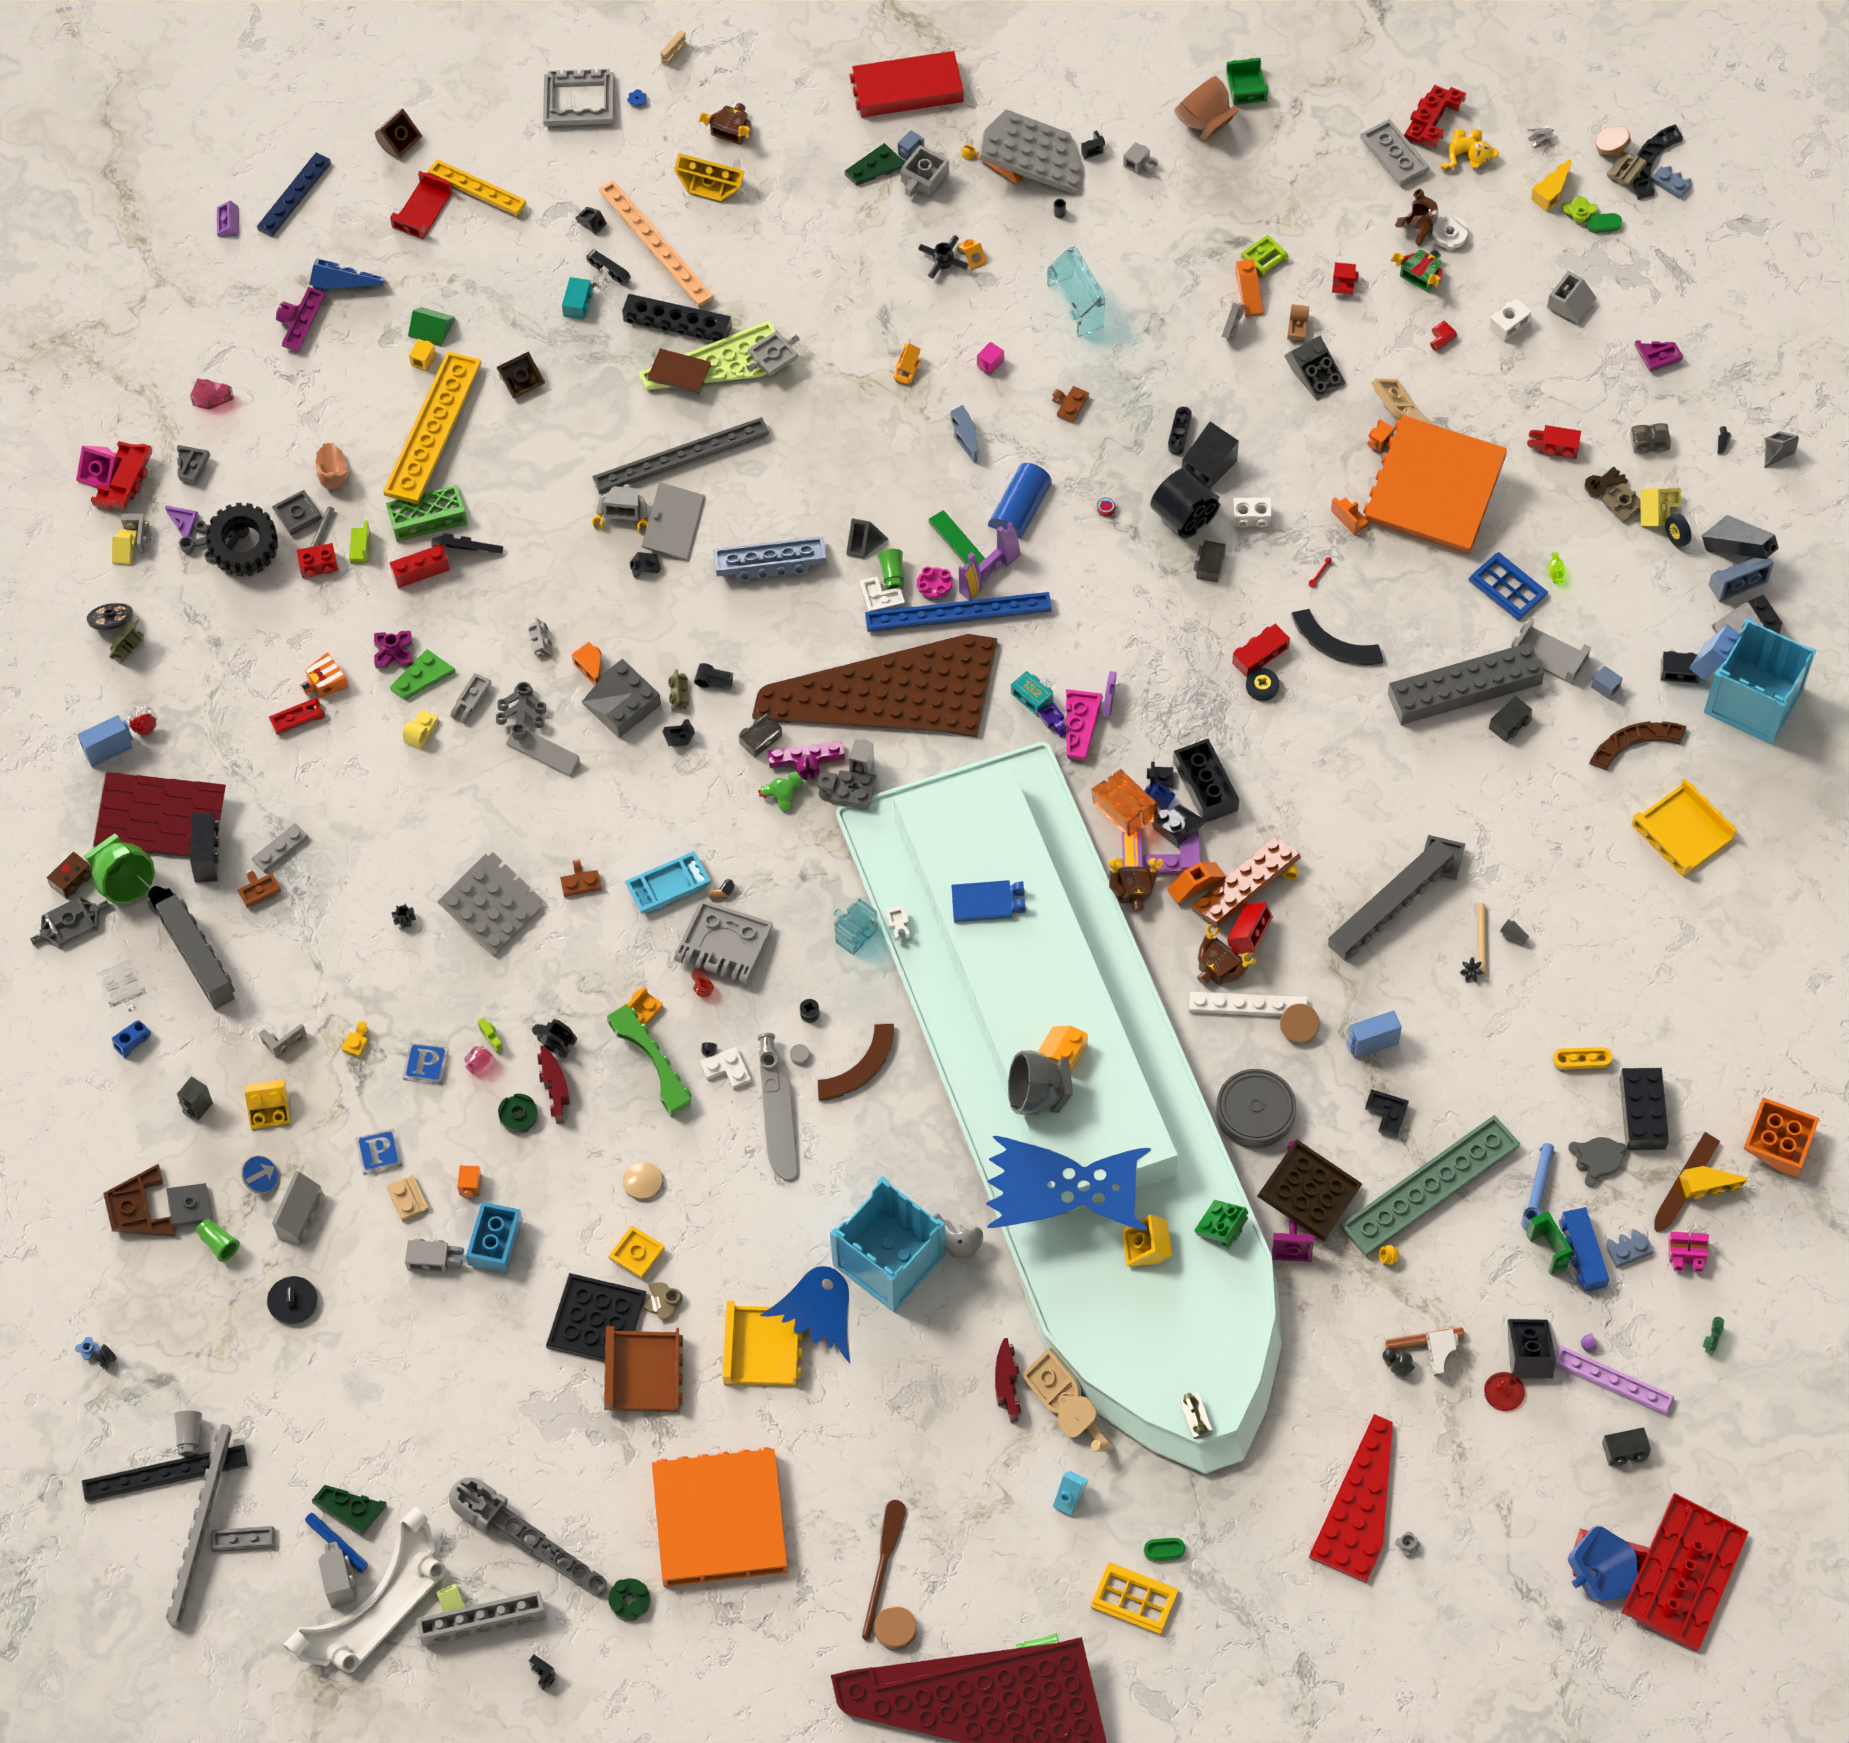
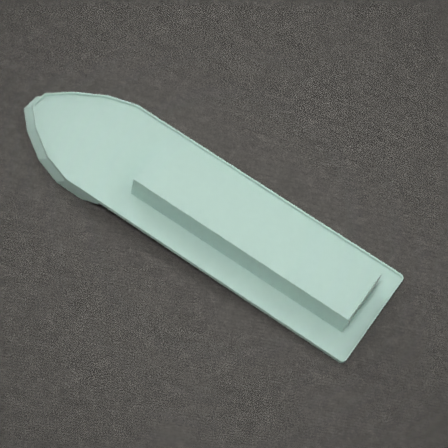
M1039 742L874 794L869 809L839 806L836 810L838 824L989 1200L991 1201L1001 1196L1003 1192L987 1181L1004 1172L1002 1168L989 1161V1158L1006 1151L993 1136L1006 1137L1052 1150L1076 1161L1082 1167H1087L1097 1160L1139 1148H1151L1148 1153L1137 1160L1134 1216L1136 1219L1141 1220L1151 1214L1167 1220L1172 1257L1153 1265L1126 1266L1122 1229L1127 1226L1099 1215L1085 1205H1080L1069 1212L1048 1219L1000 1227L1016 1265L1029 1310L1045 1350L1052 1348L1078 1380L1081 1387V1397H1087L1097 1410V1415L1149 1450L1204 1474L1244 1461L1267 1412L1282 1347L1279 1290L1272 1263V1255L1117 898L1109 888L1107 875L1050 745L1045 742ZM1010 880V885L1015 882H1024V896L1015 895L1014 901L1025 898L1026 913H1012V918L954 922L952 884ZM904 905L909 926L905 927L909 930L910 938H906L904 933H899V940L895 941V929H889L885 910ZM1071 1025L1088 1033V1045L1071 1073L1073 1095L1059 1113L1051 1112V1107L1038 1115L1025 1116L1016 1114L1010 1107L1008 1099V1077L1014 1056L1020 1051L1032 1050L1038 1052L1051 1028L1054 1026ZM1066 1168L1062 1174L1064 1178L1072 1179L1075 1176V1171L1072 1168ZM1097 1169L1094 1171L1093 1176L1096 1180H1103L1106 1177V1172L1103 1169ZM1081 1180L1076 1186L1080 1191L1084 1192L1089 1190L1090 1183L1086 1180ZM1049 1181L1047 1185L1053 1188L1056 1184L1053 1181ZM1114 1184L1112 1186V1189L1118 1191L1120 1189V1186L1118 1184ZM1065 1191L1062 1193L1061 1199L1069 1203L1073 1201L1074 1195L1070 1191ZM1095 1193L1092 1200L1096 1204H1102L1105 1201V1196L1102 1193ZM1214 1199L1246 1207L1249 1212L1247 1214L1248 1220L1242 1228V1233L1236 1241H1233L1228 1250H1224L1221 1247L1223 1242L1198 1236L1194 1231ZM993 1209L997 1219L1002 1216L1000 1212ZM1191 1393L1192 1396L1200 1394L1213 1431L1193 1438L1180 1402L1184 1399L1185 1394Z

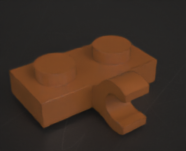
M1073 386L1066 396L1062 391L1055 389L1052 394L1054 396L1052 401L1061 404L1057 417L1073 423L1087 401L1089 392Z
M580 859L572 860L575 874L560 877L564 897L602 890L598 870L582 872Z
M253 869L246 872L250 884L238 889V893L246 908L281 892V888L272 873L258 879Z

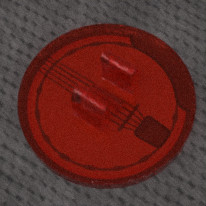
M1498 1372L1490 1376L1486 1381L1484 1396L1493 1408L1500 1411H1511L1519 1407L1523 1402L1525 1388L1519 1378H1512V1373Z

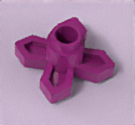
M400 631L397 635L392 633L386 634L385 632L374 633L375 647L380 649L374 655L375 668H387L393 660L401 667L412 665V653L406 650L412 644L411 631Z

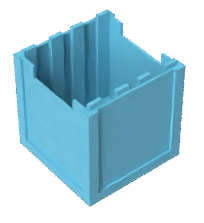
M1747 618L1743 624L1740 637L1720 669H1717L1714 674L1704 713L1773 745L1805 688L1816 649L1801 645Z
M884 1176L877 1181V1185L872 1189V1195L847 1222L843 1221L838 1228H834L830 1232L833 1266L892 1312H895L946 1256L945 1223L939 1218L935 1219L893 1187Z

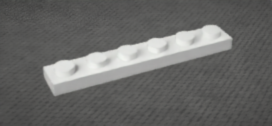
M1190 992L1189 1013L1281 1017L1283 1011L1291 1005L1299 1003L1307 1005V997Z

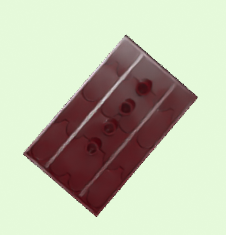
M106 772L93 847L98 846L107 838L116 834L121 842L133 843L145 852L190 857L191 813L214 812L216 820L220 822L226 785Z

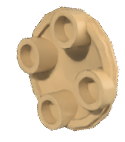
M647 1162L636 1163L630 1166L623 1176V1186L626 1194L638 1199L654 1198L662 1185V1175L659 1169Z

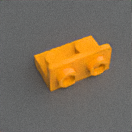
M644 986L640 990L635 991L632 999L627 1004L630 1009L634 1008L639 1017L637 1018L638 1021L645 1026L663 1008V1003L650 995Z

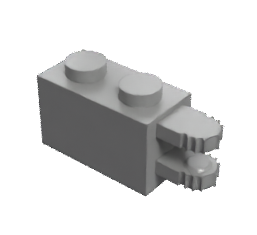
M423 1239L408 1240L405 1265L407 1270L447 1273L448 1266L460 1267L463 1264V1260L449 1257V1255H463L465 1249L449 1246L448 1243L442 1240H434L433 1242Z

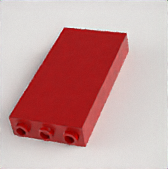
M955 51L852 66V73L849 74L850 82L855 86L852 87L854 98L857 97V101H855L856 110L860 111L861 118L964 102V91Z

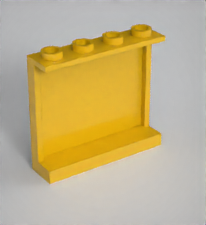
M1685 778L1682 780L1681 786L1643 814L1640 812L1636 813L1631 823L1682 877L1733 841L1737 832L1735 826L1728 822L1722 816V813L1709 803V800L1696 790V787Z
M727 1301L723 1384L797 1386V1379H801V1366H798V1360H802V1347H799V1341L803 1340V1332L794 1333L795 1319L783 1323L784 1315L760 1316L771 1307L735 1306V1301Z

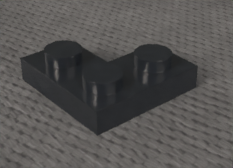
M1371 1089L1365 1109L1383 1115L1378 1130L1379 1133L1397 1138L1409 1100Z

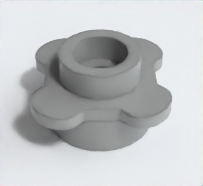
M1406 1532L1401 1538H1397L1395 1542L1403 1550L1402 1553L1405 1556H1409L1413 1550L1420 1548V1542L1417 1541L1412 1532Z

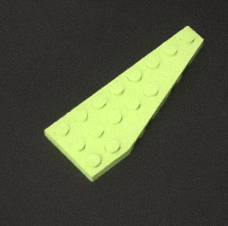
M769 320L684 355L711 362V367L703 384L761 377L767 373L760 367H757L752 372H749L746 368L747 365L754 361L748 354V349L774 333L775 329ZM651 368L639 372V377L646 390L671 387L649 381L648 375Z

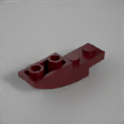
M543 1045L540 1046L541 1053H537L538 1065H542V1071H539L540 1083L544 1082L545 1089L549 1091V1099H553L554 1105H550L551 1117H555L556 1124L564 1123L563 1105L570 1104L566 1080L557 1060Z
M1003 1338L995 1366V1392L998 1406L1006 1404L1010 1423L1018 1421V1414H1021L1019 1401L1015 1402L1014 1395H1017L1014 1383L1017 1382V1375L1020 1374L1018 1363L1013 1361L1012 1356H1015L1013 1344H1009L1008 1338Z

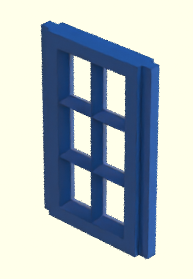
M1500 552L1495 553L1468 579L1517 620L1526 615L1548 594L1546 589ZM1494 564L1500 565L1507 573L1499 577L1490 569ZM1487 571L1498 580L1492 586L1481 578ZM1510 574L1522 583L1516 589L1504 581ZM1500 583L1512 591L1507 597H1504L1495 589ZM1524 586L1536 594L1530 601L1519 593ZM1515 594L1527 603L1521 609L1509 601Z

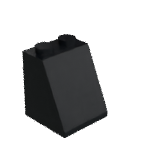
M1210 421L1182 459V468H1190L1204 483L1212 488L1237 462L1239 440Z

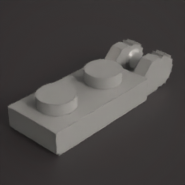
M474 673L456 700L450 717L456 718L462 707L465 711L461 715L460 721L466 723L471 716V712L475 710L492 684L491 680Z

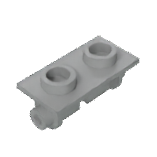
M536 617V623H531L528 628L531 640H537L532 643L534 654L539 658L543 657L545 653L552 656L551 648L553 645L548 637V626Z

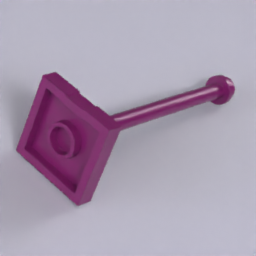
M1294 1141L1289 1142V1145L1287 1146V1151L1290 1149ZM1289 1219V1234L1274 1233L1272 1260L1312 1262L1314 1235L1297 1234V1223Z

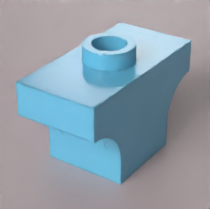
M1072 1471L1066 1472L1059 1486L1053 1507L1071 1516L1084 1494L1088 1480Z

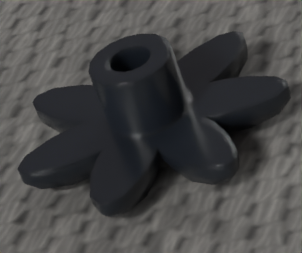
M1471 957L1469 963L1462 962L1466 969L1461 970L1460 974H1466V982L1471 977L1477 982L1476 974H1483V971L1478 969L1482 962L1475 963L1474 958Z

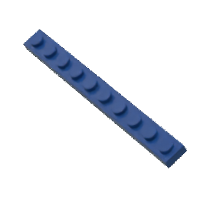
M1049 592L865 612L867 632L1050 612L1052 611Z

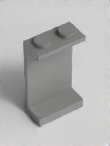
M1531 618L1527 624H1523L1519 638H1514L1511 647L1531 642L1542 669L1572 684L1589 658L1591 647L1584 644L1582 649L1578 650L1534 628V619Z

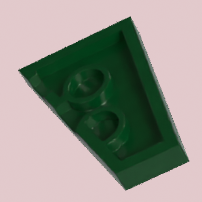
M883 143L846 169L845 176L855 185H859L876 179V176L885 173L889 175L894 170L902 169L905 161Z
M324 1485L312 1499V1504L361 1536L387 1506L385 1501L379 1500L378 1502L369 1499L367 1496L361 1495L360 1497L349 1494L346 1490Z

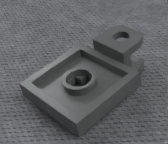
M839 770L837 778V774L821 773L817 782V787L820 789L818 795L822 799L831 800L832 805L869 809L877 782V775ZM851 788H858L855 790V792L851 791Z

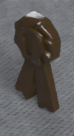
M1614 466L1602 477L1592 475L1586 478L1584 489L1589 495L1598 497L1605 493L1608 486L1620 485L1621 483L1627 484L1628 479L1625 478V474L1619 475L1620 470H1616Z

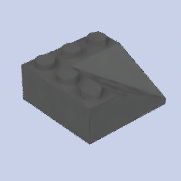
M621 659L608 669L582 700V704L620 738L661 706L660 693L624 659Z

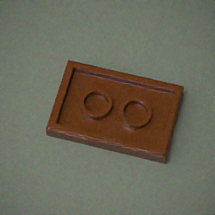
M660 348L649 372L648 380L699 394L711 367V362Z

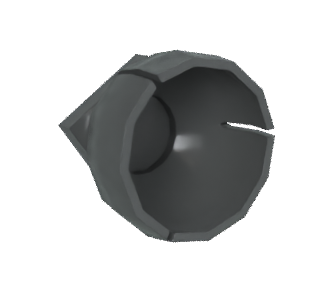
M1032 1050L1018 1052L1011 1063L1008 1077V1099L1012 1110L1016 1114L1027 1116L1038 1115L1051 1107V1112L1059 1113L1073 1095L1069 1059L1061 1058L1055 1064L1045 1054Z

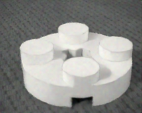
M1442 217L1433 225L1432 239L1440 247L1445 248L1447 251H1453L1466 242L1468 234L1467 225L1457 217ZM1446 231H1448V232L1453 231V234H1452V235H1449V234H1447Z

